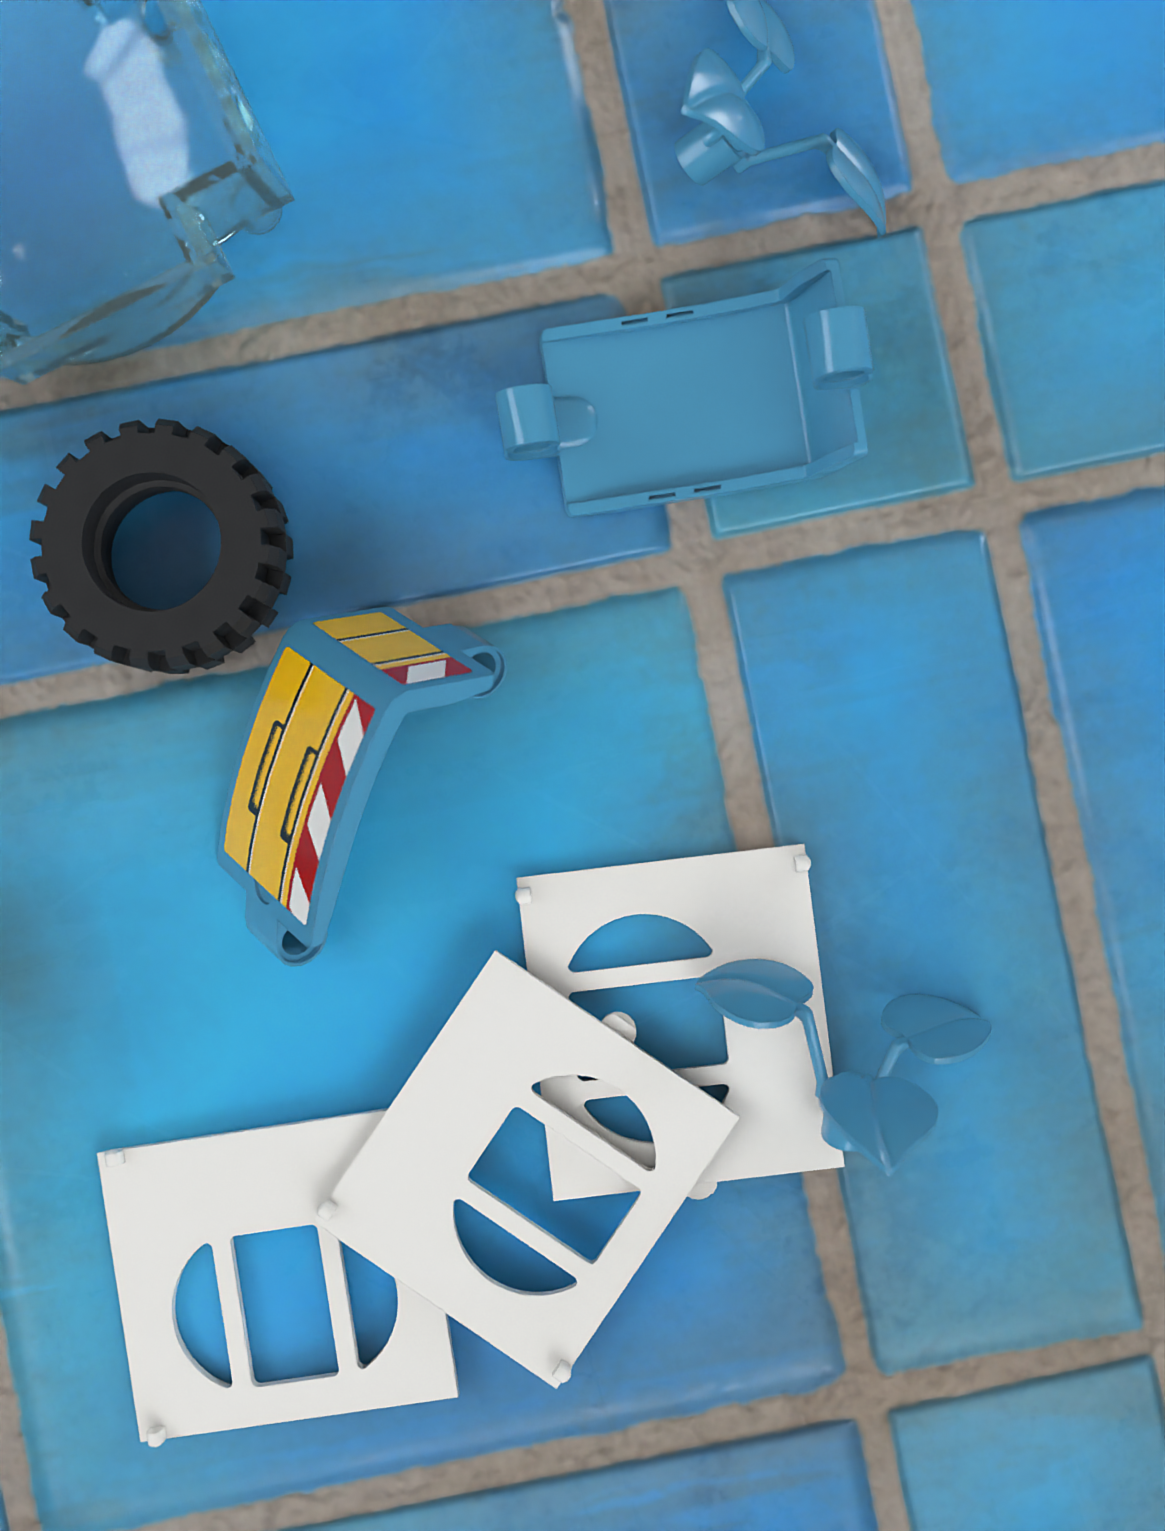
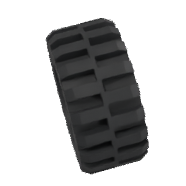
M158 419L155 428H148L140 420L130 421L119 425L120 436L110 438L100 431L84 440L90 452L80 460L68 453L56 466L64 474V477L56 489L44 484L37 500L38 503L47 507L44 521L31 520L29 540L41 545L42 556L33 557L30 559L34 579L46 583L48 591L44 592L41 598L50 614L63 618L65 621L63 630L77 643L94 649V654L112 662L148 672L189 674L192 668L201 667L208 670L224 664V656L232 651L243 653L256 642L252 635L261 625L270 627L279 613L272 609L279 593L287 595L291 576L285 573L286 561L294 559L293 540L286 534L285 524L289 520L282 503L272 492L273 487L262 473L232 445H227L214 433L196 426L193 430H189L179 421ZM180 491L201 500L217 519L221 535L218 563L208 583L197 595L187 602L171 609L143 607L124 595L114 577L112 546L115 534L126 515L142 501L157 494Z

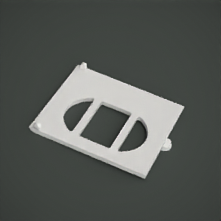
M804 844L516 878L518 889L515 892V900L520 906L527 971L569 999V995L573 992L699 978L716 967L738 960L766 959L780 962L804 974L814 986L813 996L803 1004L810 1007L813 1012L828 1078L833 1076L808 877L811 860L805 853ZM637 914L659 915L679 921L694 930L712 949L711 954L707 957L572 972L568 968L579 946L595 930L615 919ZM723 1016L728 1054L727 1061L720 1064L672 1069L697 1087L719 1084L727 1085L728 1091L722 1104L740 1115V1119L687 1197L698 1200L707 1198L714 1193L717 1182L845 1167L843 1151L827 1144L821 1136L823 1112L819 1106V1100L815 1096L817 1082L804 1027L796 1016L789 1024L770 1029L746 1027ZM578 1075L556 1076L540 1081L541 1096L646 1168H653L655 1166L654 1141L630 1139L611 1131L595 1119L584 1105L587 1100L626 1096L619 1089L599 1079H580ZM545 1125L553 1201L640 1191L636 1186Z
M495 950L326 1202L319 1205L317 1209L318 1214L313 1222L557 1389L560 1383L563 1384L570 1379L573 1364L740 1119V1115L635 1045L636 1025L628 1014L612 1012L600 1021ZM580 1075L599 1079L619 1089L635 1103L648 1123L655 1146V1166L653 1168H646L537 1094L532 1089V1085L556 1076ZM519 1107L640 1190L639 1196L596 1259H587L469 1177V1172L513 1108ZM457 1199L463 1200L574 1276L577 1281L574 1284L553 1291L530 1292L508 1287L489 1277L473 1262L462 1245L455 1224L454 1201Z
M389 1108L123 1147L97 1153L140 1442L148 1441V1446L158 1447L168 1438L459 1397L460 1391L448 1314L397 1279H395L398 1296V1310L390 1339L368 1364L360 1362L342 1243L313 1222L318 1214L317 1209L319 1205L326 1202ZM314 1225L318 1230L339 1371L259 1383L254 1377L234 1236ZM205 1243L210 1244L213 1250L232 1375L231 1384L207 1372L193 1358L182 1340L176 1320V1292L181 1274L192 1255Z

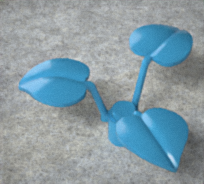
M726 0L727 7L736 25L746 39L757 48V62L740 83L734 71L714 50L705 48L696 55L687 76L681 114L700 120L702 123L675 142V152L684 171L695 183L703 186L730 166H733L736 172L740 174L752 165L817 149L826 154L828 166L843 189L874 222L877 227V238L886 234L885 197L878 174L865 152L842 129L836 128L830 133V137L822 133L764 149L765 136L763 127L758 116L745 99V95L769 69L772 62L784 74L791 71L795 64L794 47L784 23L766 0Z
M746 959L716 967L699 978L695 984V990L703 993L711 1006L720 1014L738 1024L756 1029L778 1028L789 1024L795 1016L802 1022L817 1082L815 1096L818 1098L819 1106L823 1112L822 1138L827 1144L836 1149L849 1152L859 1151L888 1176L893 1175L909 1153L929 1137L936 1126L938 1107L927 1092L908 1080L890 1076L899 1055L910 1048L919 1059L930 1064L957 1063L979 1052L989 1040L992 1029L991 1024L987 1020L981 1019L975 1012L950 1000L924 994L901 996L889 1002L882 1012L881 1024L883 1029L897 1039L890 1044L875 1079L870 1074H863L857 1071H844L828 1078L813 1012L810 1007L803 1004L813 996L814 988L812 982L804 974L780 962L766 959Z

